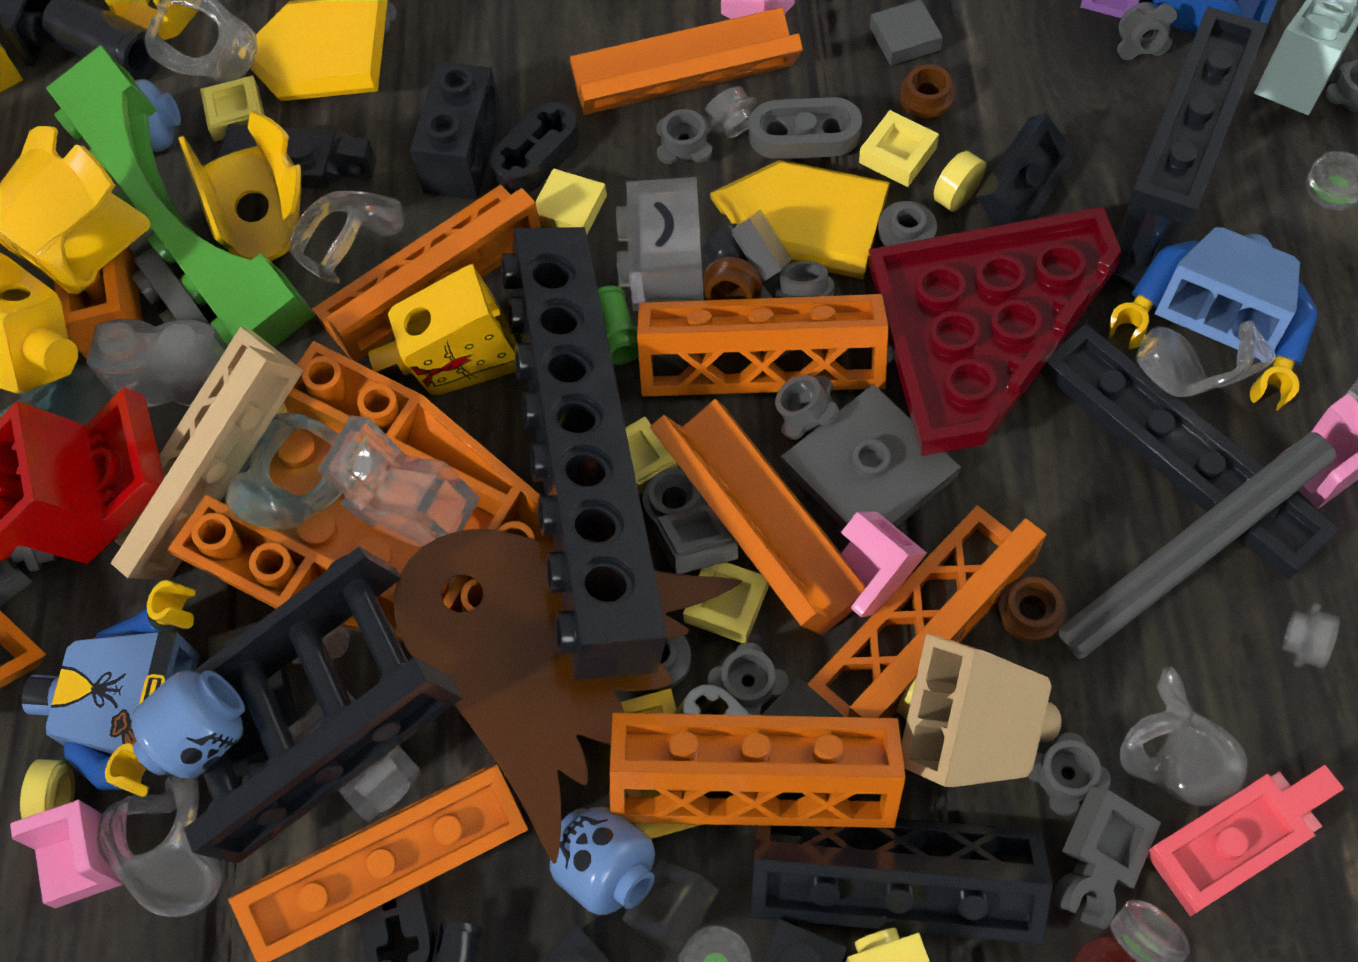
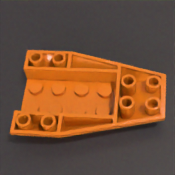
M313 341L297 363V366L303 370V373L284 401L288 413L225 504L208 495L204 496L169 546L168 551L172 555L277 609L326 572L335 560L350 554L359 546L397 568L399 574H401L409 559L423 546L440 536L460 530L488 529L504 531L553 546L552 536H541L538 498L541 495L422 394ZM585 539L590 542H595L592 539ZM466 575L451 578L442 589L443 602L449 609L455 612H469L475 609L483 598V590L480 583ZM396 583L378 596L377 599L397 640L403 642L398 633L394 617ZM354 616L339 626L361 632Z

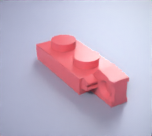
M1326 765L1318 768L1292 786L1280 771L1271 777L1269 774H1266L1149 849L1147 857L1191 917L1316 836L1313 832L1321 828L1322 825L1311 811L1344 788Z

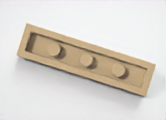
M240 327L159 455L164 480L145 510L114 540L121 548L111 564L127 578L170 580L182 559L172 555L168 551L169 546L205 495L219 502L222 500L303 373L301 368L252 330Z

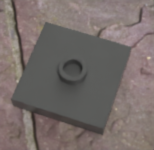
M874 384L839 410L838 417L833 423L827 426L820 425L781 456V467L842 529L846 527L856 512H878L895 527H898L959 476L961 466L946 452L921 456L912 420Z

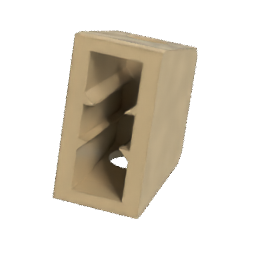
M926 633L901 743L904 769L944 787H959L1027 777L1033 770L1039 742L1048 743L1053 741L1061 729L1062 719L1060 712L1054 704L1048 702L1052 687L1049 678L986 651Z

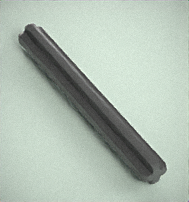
M1316 432L1306 434L1064 623L1058 633L1063 645L1077 658L1086 657L1330 466L1336 457L1333 446Z

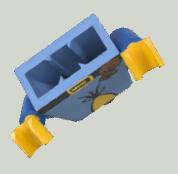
M1215 227L1201 241L1191 240L1170 245L1157 254L1132 292L1133 296L1136 297L1132 303H1123L1113 310L1109 325V337L1113 336L1119 325L1130 323L1135 325L1137 329L1130 339L1129 349L1139 347L1146 337L1149 324L1148 312L1153 307L1157 308L1155 315L1260 360L1268 362L1271 357L1275 359L1273 367L1266 370L1253 383L1250 389V398L1253 403H1256L1263 396L1267 384H1272L1278 388L1281 394V400L1276 408V411H1279L1299 391V380L1292 369L1294 365L1299 366L1302 364L1318 319V312L1305 286L1299 282L1300 262L1294 256L1272 248L1269 240L1262 235L1247 234L1243 236L1223 227Z
M168 580L159 582L152 589L148 597L147 607L138 614L99 632L94 639L78 640L69 645L66 649L59 676L32 675L25 682L22 692L23 710L26 714L48 716L46 734L64 746L65 761L97 789L126 790L141 797H145L149 791L148 786L141 784L144 772L149 770L138 760L133 750V744L137 740L131 727L132 716L136 707L167 679L182 670L194 671L197 667L199 653L177 632H172L175 627L189 629L193 626L194 615L183 611L182 608L189 598L195 597V589Z

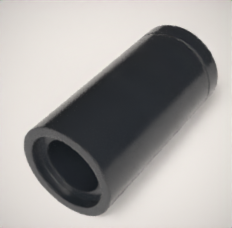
M51 0L44 11L42 27L46 38L70 52L84 58L101 45L130 73L135 81L150 79L160 66L163 56L162 41L155 32L87 0Z

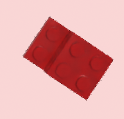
M123 387L86 425L16 401L0 418V562L8 559L15 548L20 545L88 564L109 543L116 540L120 533L145 510L164 480L145 395Z

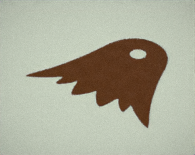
M488 529L460 530L440 536L416 552L409 559L400 574L402 579L397 582L394 592V617L398 633L412 657H416L452 676L463 698L454 706L469 723L503 771L525 808L544 849L555 864L558 858L561 836V797L557 771H562L581 785H586L588 782L585 756L576 736L582 735L611 745L612 714L625 713L613 689L622 691L659 689L670 685L672 678L666 668L660 663L658 672L652 674L574 680L570 653L559 654L556 641V612L563 611L561 593H550L547 582V553L553 552L554 547L521 535ZM654 571L668 637L667 640L686 635L689 630L678 621L667 616L666 613L681 610L718 597L741 584L742 581L722 577L676 575L675 573ZM455 576H470L476 579L482 587L483 598L480 604L469 612H455L449 609L443 602L442 589L445 583ZM592 596L599 601H613L604 596Z

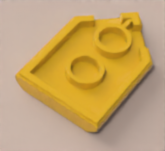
M388 0L289 1L237 53V56L280 101L378 92Z
M778 160L711 192L710 198L721 214L726 215L732 224H740L761 209L792 259L788 264L812 261L824 265L830 273L864 279L869 262L868 249L873 248L879 217L884 209L890 182Z

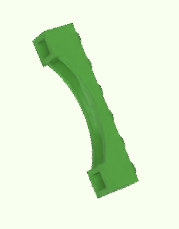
M101 45L46 87L61 107V109L54 113L57 120L77 141L85 139L91 147L89 152L103 166L111 179L114 178L122 190L116 196L146 215L150 220V227L153 232L147 236V240L167 263L172 264L175 261L185 273L178 279L190 297L201 307L208 303L217 315V318L211 322V325L227 345L230 344L239 328L243 327L252 330L275 348L316 315L286 275L262 253H259L252 260L233 255L202 239L184 220L164 187L152 151L148 116H152L158 110L140 89L130 73Z

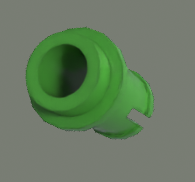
M617 286L601 287L598 289L612 364L623 365L630 363L639 356L637 326L633 325L625 300V292Z

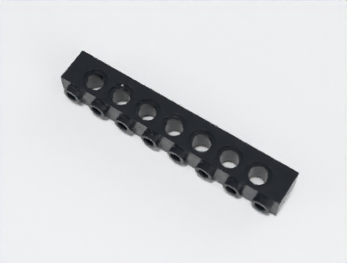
M585 227L514 228L512 253H502L503 289H513L514 297H509L510 334H520L521 343H516L515 345L516 377L518 381H528L529 391H524L522 396L525 430H535L537 442H531L530 444L531 476L533 482L543 481L545 495H541L538 498L539 529L541 536H552L554 547L553 552L547 553L546 559L548 588L550 593H561L563 611H557L555 618L559 654L570 653L574 680L657 673L668 637ZM585 539H592L598 542H590ZM592 596H604L613 601H599Z

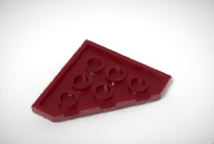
M1104 206L868 249L870 272L876 293L883 296L888 321V337L921 456L985 445L1117 269L1121 248Z

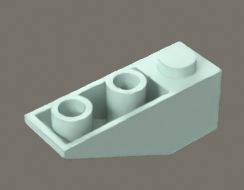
M1306 0L1285 29L1254 94L1309 115L1358 27V0Z

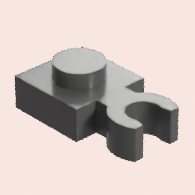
M1090 786L1062 852L1077 860V864L1073 872L1064 875L1057 882L1052 894V905L1076 913L1082 897L1086 894L1087 904L1082 912L1080 921L1105 930L1113 920L1116 911V898L1113 891L1115 885L1119 884L1134 889L1161 822L1110 790Z

